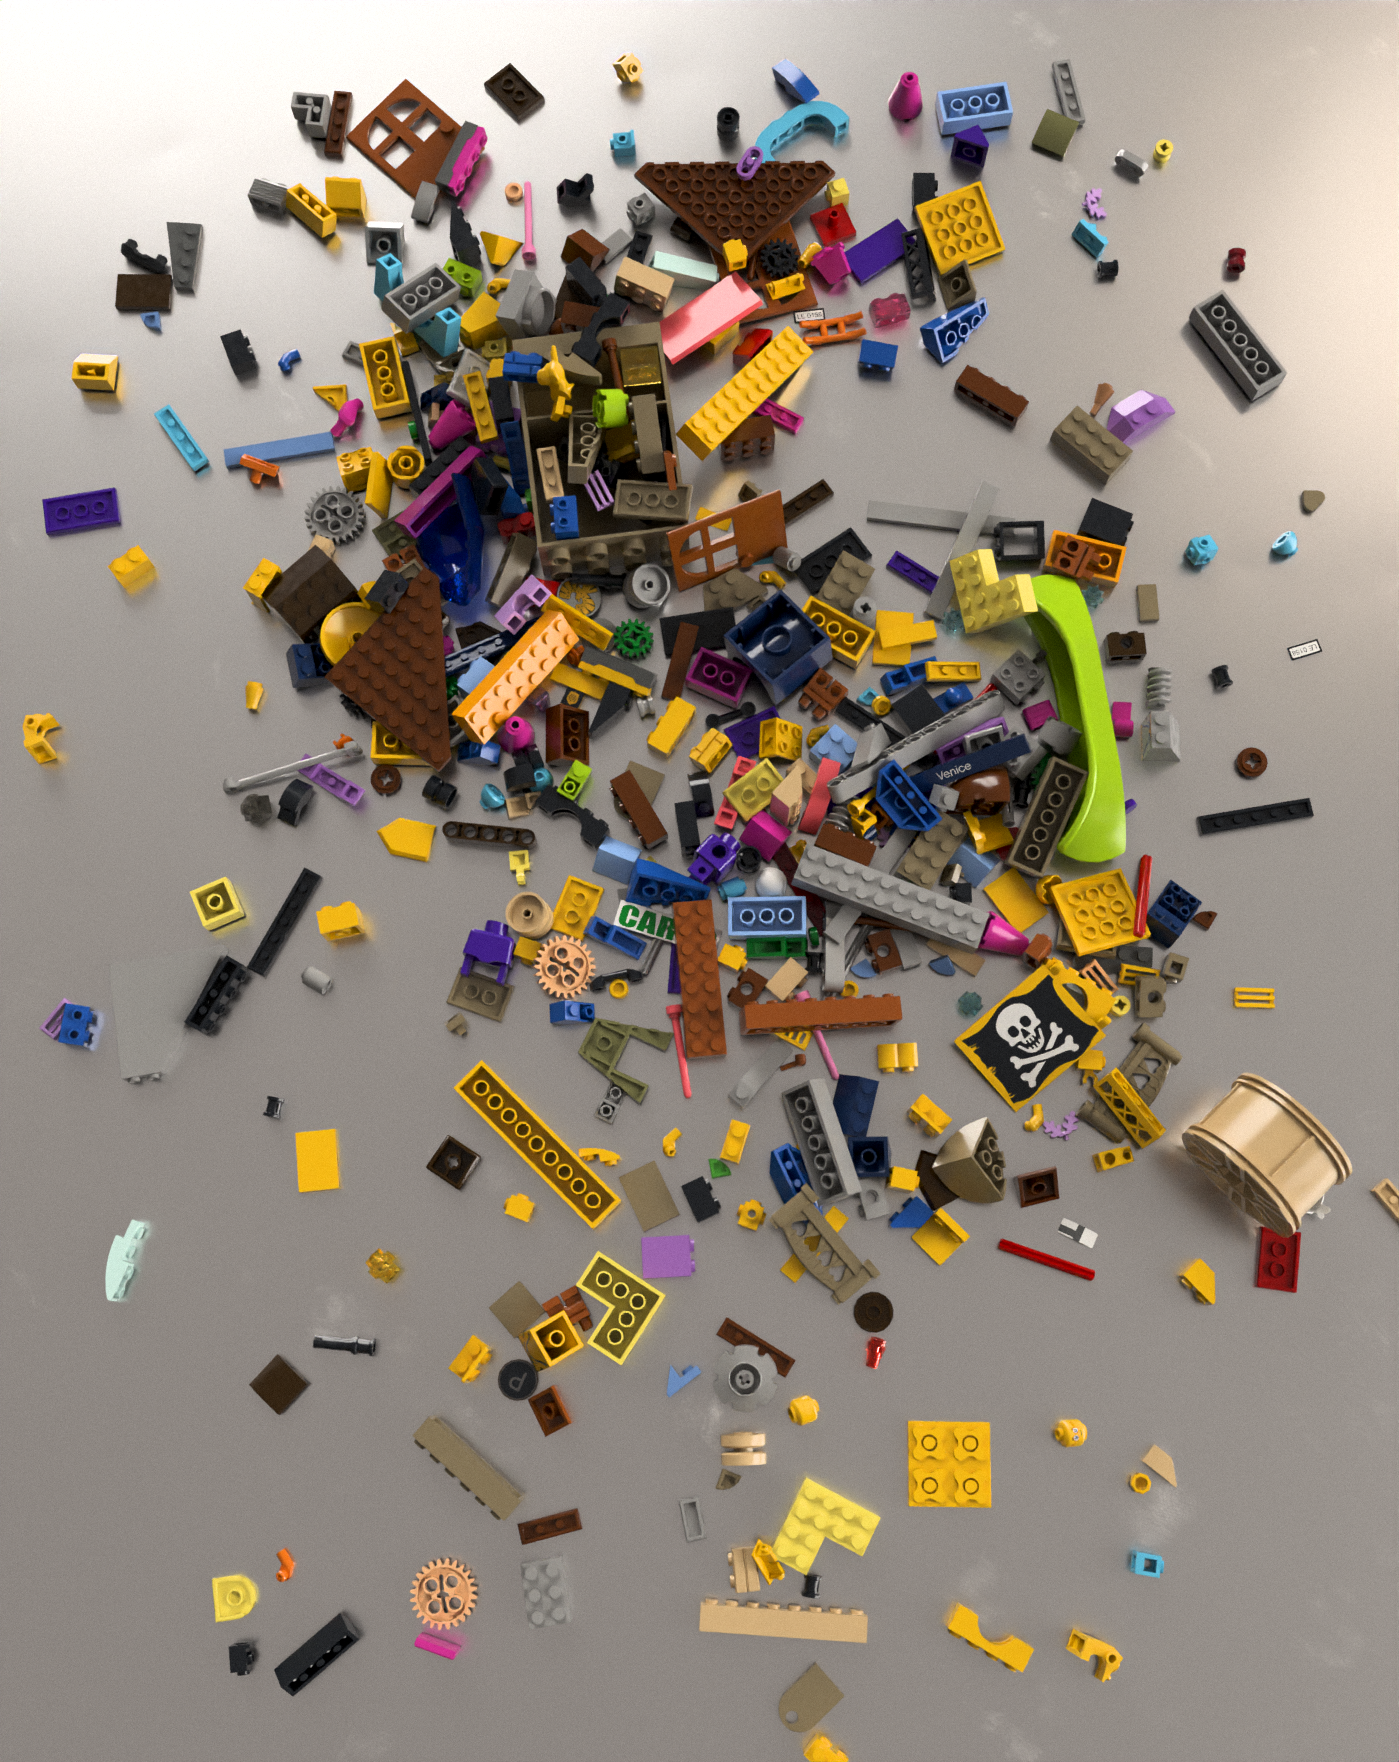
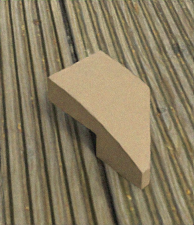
M541 791L526 793L521 797L505 799L508 819L527 816L534 806L536 799L540 796Z
M1154 1444L1143 1459V1463L1176 1488L1177 1481L1173 1460Z

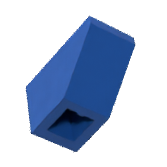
M472 741L460 743L457 761L478 765L498 764L501 745L487 741L485 745Z
M564 1000L549 1004L550 1023L588 1024L593 1023L595 1019L594 1003Z
M918 1196L914 1197V1199L909 1197L902 1205L904 1209L899 1214L896 1211L889 1219L891 1223L888 1227L890 1229L920 1228L934 1212Z

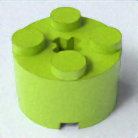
M597 389L595 392L598 394L593 396L592 403L593 417H597L598 422H595L598 428H621L623 425H627L628 415L626 414V406L629 404L628 395L624 394L621 389Z

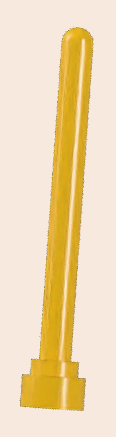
M909 764L908 766L902 768L903 771H905L907 768H909V767H910V764ZM877 785L861 799H854L847 805L851 815L857 817L864 811L865 805L876 796Z

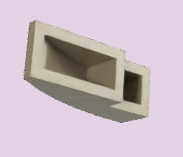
M556 349L558 362L564 369L565 378L589 385H601L603 383L602 374L576 354L572 353L567 357ZM550 351L544 357L545 365L551 361Z

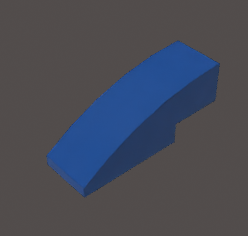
M786 58L772 67L775 80L785 85L786 92L802 102L807 103L820 94L808 77Z
M933 656L909 663L901 669L885 673L880 681L887 696L927 681L925 663L927 661L938 662L936 657Z
M597 916L590 917L583 931V934L637 960H639L647 942L616 925H611Z

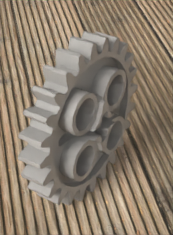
M330 486L329 491L322 488V494L316 491L317 498L310 497L312 503H307L309 509L304 510L305 514L308 515L304 519L308 522L306 526L308 529H311L310 533L325 537L333 542L336 541L338 545H340V540L342 539L347 543V537L354 539L352 534H359L357 527L363 528L360 522L365 521L364 516H362L365 514V511L361 509L363 505L362 502H359V497H354L353 491L348 493L346 487L341 491L339 486L336 487V490H333L332 486ZM331 501H337L334 506L329 505ZM346 511L352 512L349 516H343ZM320 515H326L324 519L318 520ZM340 519H341L342 521L348 523V524H347V525L343 524V523L340 521ZM335 525H340L338 530H332Z

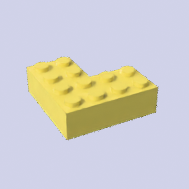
M978 549L949 561L966 633L982 632L1038 611L1030 574L1013 575L999 581L992 549Z
M597 1251L576 1286L608 1306L609 1309L587 1343L618 1364L623 1365L666 1295Z
M805 1477L771 1548L777 1560L807 1575L825 1537L863 1556L880 1517Z

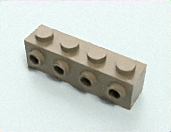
M512 533L485 602L501 609L523 584L524 576L530 570V561L537 553V541L521 533Z

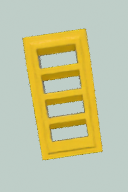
M801 1031L796 1039L793 1040L791 1038L794 1032H790L788 1036L785 1033H770L804 1051L813 1035L810 1031ZM804 1033V1034H806V1036H805V1038H804L802 1044H800V1043H798V1042H799V1040H800L802 1034Z

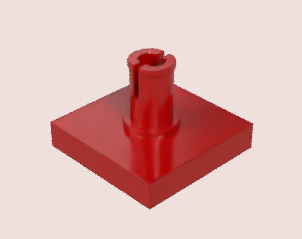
M843 203L810 215V221L823 248L856 236V230Z

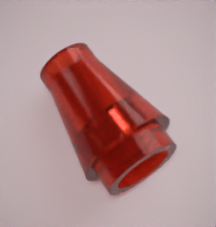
M871 1336L867 1345L866 1366L878 1368V1364L887 1348L886 1340Z

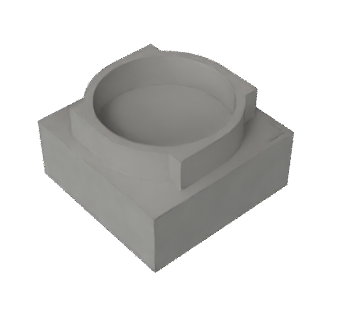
M515 269L496 313V318L511 340L548 336L554 321L557 300L549 289L543 288L534 272Z

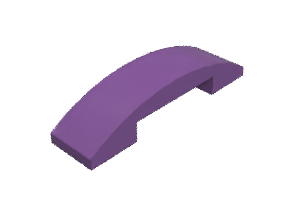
M305 753V755L303 756V758H302L300 761H303V760H306V759H309V758H313V757H311V756H309L308 754ZM321 763L297 770L326 791L353 806L356 805L365 792L360 786L350 780H346Z

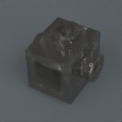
M251 794L244 799L240 805V811L244 815L245 821L258 823L270 817L272 810L269 795L258 796V794Z

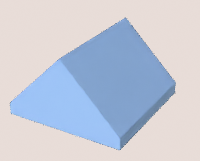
M607 836L598 849L592 871L628 885L636 858L639 859L642 850Z
M969 837L961 844L946 865L957 863L962 866L961 872L964 873L962 878L966 882L971 883V886L976 889L1000 860L990 851L977 855Z

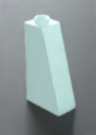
M655 251L648 264V267L674 278L673 287L708 290L714 284H717L719 280L717 265Z

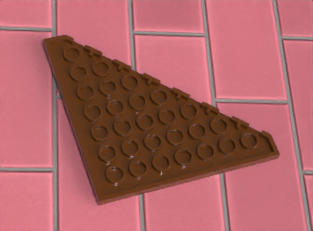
M729 161L704 164V162H690V164H679V162L654 164V162H646L634 174V178L723 258V244L729 240L741 239L742 245H745L747 248L748 256L746 258L748 261L835 176V171L824 161H815V163H805V161H790V163L765 161V163L760 164L751 179L741 180L736 174L738 163H729Z
M424 567L409 583V587L391 613H382L327 673L325 679L431 767L440 772L452 759L440 580L435 574Z

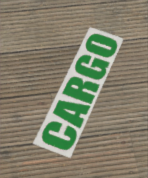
M624 900L620 901L613 925L675 944L672 915ZM715 929L716 949L722 933L718 929Z

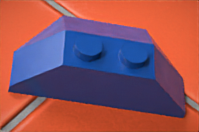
M894 759L878 772L875 799L899 829L929 831L942 820V817Z
M786 1143L771 1151L769 1173L784 1204L801 1191L800 1188L805 1183L813 1190L799 1149ZM816 1201L813 1204L823 1215V1206H818V1203ZM803 1220L802 1222L807 1224L808 1220Z

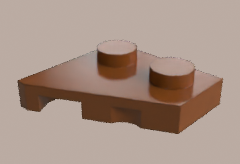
M670 450L663 451L669 491L677 490L674 467H677L676 456Z

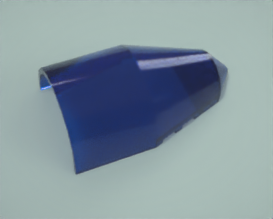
M452 473L451 477L457 498L416 538L422 561L427 563L428 570L440 580V592L444 599L457 604V606L465 607L470 604L481 588L485 529L471 480L464 475Z

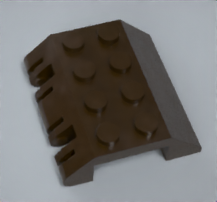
M314 545L273 580L261 594L264 600L292 628L303 644L313 643L309 636L315 641L318 639L313 629L318 626V629L321 630L326 616L333 609L344 602L350 603L352 600L354 602L362 601L357 594L358 590L317 545Z

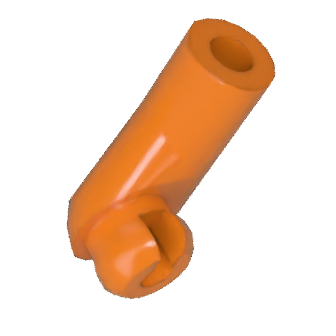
M284 1548L276 1554L281 1562L279 1572L276 1573V1579L279 1582L287 1581L291 1577L294 1563Z

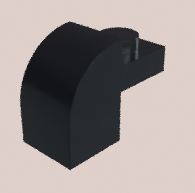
M586 173L578 182L564 179L556 187L557 203L575 207L584 206L591 202L590 194L594 190L593 176Z
M532 763L509 768L503 773L506 791H514L516 796L523 795V789L537 786Z
M706 770L687 774L696 817L714 814L713 798Z
M297 778L286 787L279 800L280 810L277 818L293 826L296 825L302 807L309 802L313 786Z

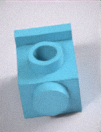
M634 130L613 133V139H610V148L614 150L615 157L636 155Z
M1133 1550L1130 1571L1134 1574L1160 1578V1573H1163L1164 1570L1162 1556ZM1145 1560L1150 1561V1566L1147 1568L1144 1567Z

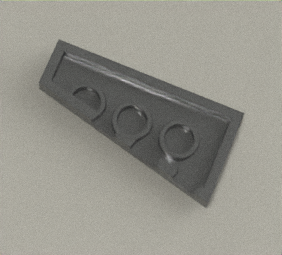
M166 222L174 287L179 291H194L203 226L202 224Z
M1120 945L1116 948L1115 959L1092 955L1078 957L1077 953L1074 952L1073 969L1079 972L1092 959L1098 962L1107 975L1119 973L1121 971V963L1151 968L1153 964V948ZM1095 966L1091 967L1098 976H1102ZM1126 969V972L1136 971V970ZM1089 971L1086 972L1090 978H1094Z

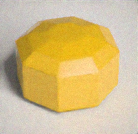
M1136 1473L1131 1476L1129 1485L1134 1492L1144 1494L1150 1490L1151 1481L1147 1475Z

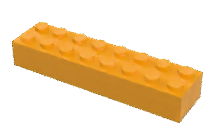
M546 610L451 714L472 742L485 745L579 641V638L562 613Z

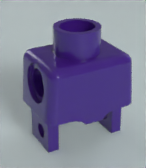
M724 832L720 837L715 834L709 835L694 851L692 865L687 869L691 873L689 878L695 881L699 880L706 886L711 881L718 885L734 868L736 853L741 848L739 842L727 832Z
M487 920L484 931L479 929H472L463 950L465 958L460 972L463 977H469L472 963L477 961L500 967L496 983L498 986L504 987L508 970H512L514 962L513 953L516 948L514 939L507 937L508 925L494 920Z

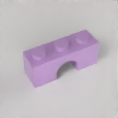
M531 574L494 617L515 635L527 622L524 619L525 611L534 604L540 607L552 593Z

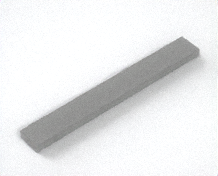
M985 481L981 482L924 613L938 620L942 619L955 590L949 561L972 552L999 488Z
M869 500L867 520L960 531L968 512ZM988 515L980 534L994 535V527H997L999 522H1015V518ZM1014 528L1003 529V537L1013 538Z
M897 827L870 868L889 874L918 833V830L899 829ZM843 904L823 934L839 945L862 911Z

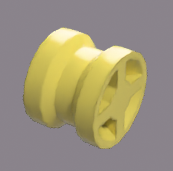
M1164 139L1157 142L1153 152V158L1156 162L1165 163L1169 160L1173 151L1172 143Z
M1119 995L1115 997L1116 1001L1109 1011L1115 1017L1125 1015L1130 1010L1131 1005L1127 997Z

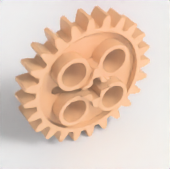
M566 935L561 937V941L558 936L554 937V942L551 939L547 940L548 946L542 944L541 948L543 951H536L540 957L533 958L538 963V965L532 966L533 969L538 970L533 976L540 977L536 983H543L544 985L541 989L548 988V995L555 992V998H558L560 994L563 999L567 998V994L572 998L575 995L574 991L577 995L582 994L581 989H587L585 983L590 984L592 982L588 977L595 976L590 971V969L596 968L595 965H590L594 958L588 957L592 951H585L587 945L580 946V939L573 942V936L569 937L568 941ZM558 949L564 952L562 959L557 956ZM551 957L557 963L550 961L549 958ZM575 958L580 961L579 969L573 965ZM565 963V968H567L568 970L563 971V966H561L560 964ZM549 965L555 969L553 976L548 973ZM566 975H568L571 978L570 985H567L564 982V977Z
M440 1558L437 1560V1565L431 1561L429 1562L430 1569L423 1566L424 1574L419 1572L416 1574L419 1581H412L416 1588L410 1590V1593L415 1594V1597L411 1598L410 1602H416L417 1604L412 1610L419 1609L420 1612L416 1617L419 1618L423 1615L425 1617L423 1624L428 1620L431 1621L430 1628L435 1623L438 1624V1630L442 1629L443 1624H445L447 1630L450 1629L451 1623L457 1627L459 1625L458 1619L464 1622L466 1620L464 1613L471 1615L472 1612L469 1607L476 1606L471 1601L478 1597V1595L472 1593V1591L478 1588V1586L471 1585L475 1577H468L471 1570L463 1571L465 1564L457 1567L458 1560L450 1564V1560L447 1558L443 1564ZM440 1575H443L444 1578V1591L449 1593V1595L445 1597L448 1613H445L444 1611V1597L442 1595H439V1593L443 1589L440 1580ZM449 1576L457 1578V1586L452 1587L448 1584ZM433 1579L436 1581V1590L428 1588V1580ZM451 1598H459L461 1606L454 1608L451 1605ZM432 1601L440 1604L438 1612L431 1610L430 1603Z

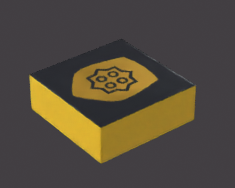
M567 687L560 704L580 708L585 693Z

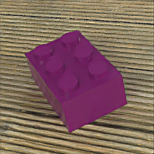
M701 647L685 679L686 687L737 709L752 678L753 671L744 665Z

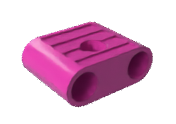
M1045 700L1022 710L1031 731L1041 729L1048 716L1055 717L1056 721L1059 720L1050 700Z

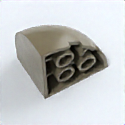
M985 1117L964 1126L953 1134L940 1149L932 1168L952 1192L964 1199L977 1203H994L1004 1200L1007 1179L1003 1175V1168L1006 1167L1003 1151H999L996 1142L999 1139L989 1119Z

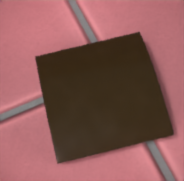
M277 1354L249 1385L280 1415L303 1391L308 1383L296 1370L292 1369L282 1356Z

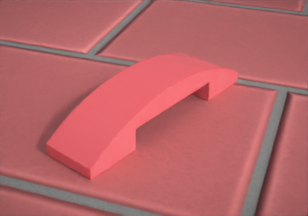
M738 756L728 787L753 769L757 761ZM724 796L714 825L732 830L738 817V812L735 811Z
M822 757L816 774L817 778L798 826L799 830L814 835L817 834L831 799L827 783L838 776L840 762Z

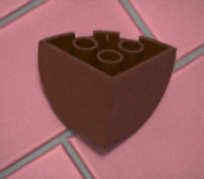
M993 766L950 782L946 787L953 788L960 793L954 811L947 809V812L944 813L947 815H963L964 812L971 811L974 816H994L999 814L1010 802V786L1005 767Z

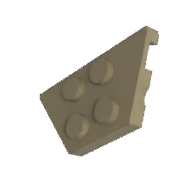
M734 568L703 585L704 611L733 607L735 611L752 602L758 596L767 594L768 589Z

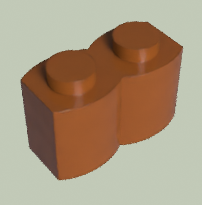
M1043 933L1041 935L1036 934L1023 953V961L1037 970L1045 958H1048L1052 953L1051 947L1053 944L1051 938Z

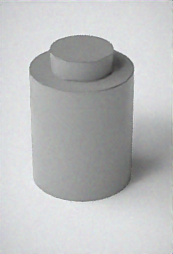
M780 546L773 554V561L789 571H795L801 564V556L786 547Z
M313 966L309 969L306 968L301 975L303 984L322 995L329 989L333 980L332 977Z

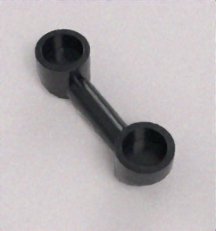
M745 702L740 709L720 716L709 714L705 719V724L709 729H716L720 723L740 716L746 718L753 716L756 712V707L752 702Z
M634 969L603 974L590 983V991L603 990L606 988L605 982L624 977L628 978L629 983L638 982L644 979L643 974Z

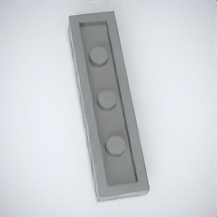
M1070 59L1055 61L1052 63V69L1064 116L1080 122L1079 125L1084 124L1086 119Z

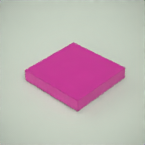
M422 1632L414 1643L415 1647L450 1660L455 1659L461 1648L458 1644Z

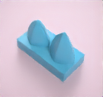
M1082 219L1078 222L1071 235L1097 258L1102 254L1109 242L1107 237L1101 236L1096 231V224L1087 223Z

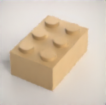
M624 257L616 274L614 291L621 296H629L637 303H644L655 311L663 312L672 291L674 278Z

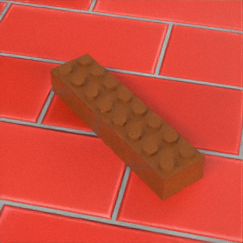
M712 899L675 902L672 904V916L686 1060L723 1057L727 1055Z
M893 993L883 994L882 997H875V995L870 994L857 999L855 996H845L844 999L836 1000V997H826L823 1001H817V998H807L805 1002L789 999L786 1000V1003L770 1000L766 1001V1004L752 1001L747 1002V1005H744L739 1011L741 1035L894 1026L902 1020L900 996H894Z

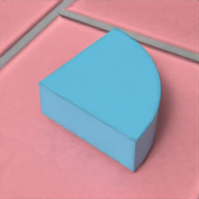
M869 687L856 701L862 705L871 706L873 699L879 695Z

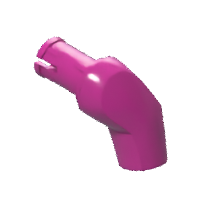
M359 398L345 402L338 413L339 419L330 430L334 436L340 438L344 430L354 424L357 413L362 411L364 407L363 402Z

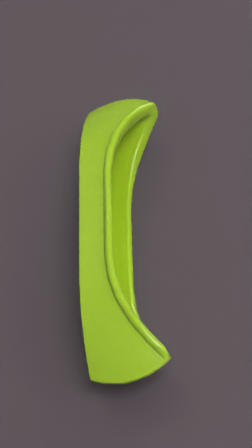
M1040 575L1030 578L1038 611L1023 617L1036 637L1048 663L1054 683L1060 721L1069 724L1082 733L1072 753L1067 756L1068 763L1089 772L1056 847L1060 853L1077 861L1103 862L1125 852L1126 816L1121 767L1098 644L1086 602L1076 581L1065 576Z

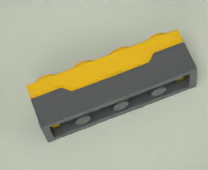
M590 646L585 647L581 662L578 665V668L583 669L582 673L589 676L593 674L600 676L599 680L606 683L610 681L615 682L617 685L634 690L633 694L639 697L650 695L658 676L656 673Z

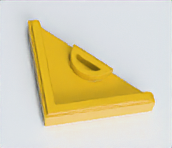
M346 384L313 386V391L338 412L342 405L348 402Z

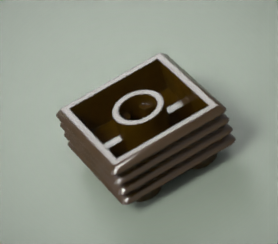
M447 1135L426 1168L460 1190L480 1161L481 1156L450 1135ZM457 1157L458 1165L451 1168L450 1159Z

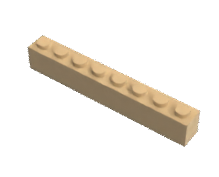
M705 1599V1602H701L699 1631L867 1643L868 1616L863 1614V1610L851 1609L849 1613L842 1612L841 1608H830V1611H821L822 1607L809 1606V1610L801 1609L800 1605H788V1608H780V1604L768 1603L767 1607L759 1606L758 1602H747V1605H738V1601L726 1600V1604L718 1603L716 1599Z

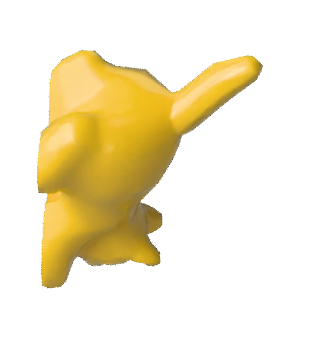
M553 345L550 351L551 361L538 370L537 381L540 385H549L553 401L558 396L571 400L572 396L570 393L574 383L569 384L566 381L564 369L558 362L556 346Z

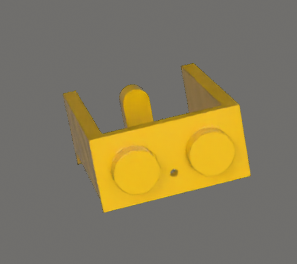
M265 558L259 563L243 589L246 590L251 598V604L269 613L270 609L261 594L274 579L282 574L279 566Z

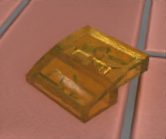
M657 346L620 350L624 387L661 383Z

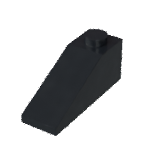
M609 682L588 731L589 738L593 739L623 714L626 707H630L633 700L630 689Z

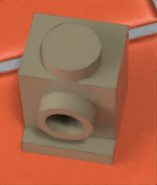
M1170 952L1165 958L1166 961L1161 977H1164L1165 981L1170 984L1180 983L1184 978L1189 958ZM1170 968H1174L1176 973L1170 972Z

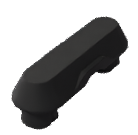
M132 239L122 243L121 253L125 257L155 273H160L166 269L165 265L168 260L165 256L158 254L156 259L147 254L139 253L136 249L138 244Z

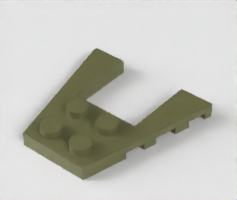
M595 1018L578 1054L640 1104L649 1085L614 1069L630 1036L666 1052L674 1033Z

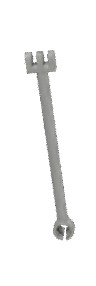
M356 741L344 743V748L242 780L227 778L224 780L223 790L226 794H233L242 789V787L341 756L349 755L352 758L361 755L363 750Z

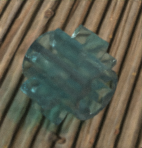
M1088 585L1087 590H1082L1081 592L1087 608L1093 606L1096 609L1098 603L1102 604L1104 600L1101 597L1104 591H1100L1098 585L1096 587Z
M951 608L949 613L944 612L943 616L945 619L942 620V624H946V631L950 629L955 633L958 627L963 628L961 610L956 611Z
M966 991L958 1000L960 1003L959 1009L965 1015L972 1013L975 1016L983 1008L981 1004L982 997L976 992L969 994Z

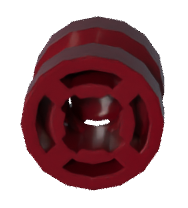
M1232 248L1228 251L1229 261L1227 263V270L1229 272L1240 273L1245 270V249Z

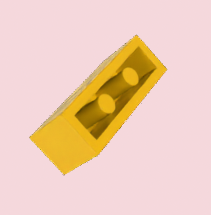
M301 183L287 190L286 207L320 237L323 238L336 230L337 214Z
M677 696L674 701L671 700L668 703L666 714L660 716L656 723L657 728L654 732L651 731L646 739L648 741V749L668 759L696 714L695 706Z

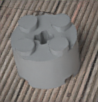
M1048 716L1038 734L1037 741L1046 746L1053 747V750L1059 754L1068 756L1072 753L1082 733L1063 721H1056L1055 717Z

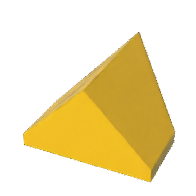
M480 232L490 262L502 267L506 265L523 244L496 234Z

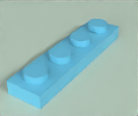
M169 404L154 413L193 471L209 462Z

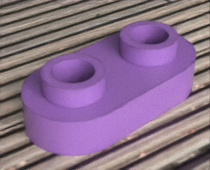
M752 146L746 150L736 168V174L739 179L749 180L753 177L763 161V151L761 148Z

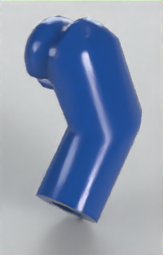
M294 349L282 355L278 361L281 371L289 370L290 366L288 363L300 358L298 350Z

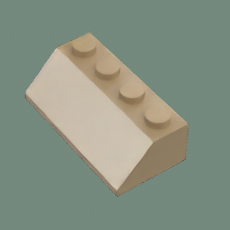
M799 765L779 784L771 796L770 814L786 828L790 824L794 825L800 818L803 793L801 767Z

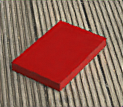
M1260 1227L1255 1287L1297 1293L1301 1232H1295L1292 1236L1285 1238L1267 1227Z

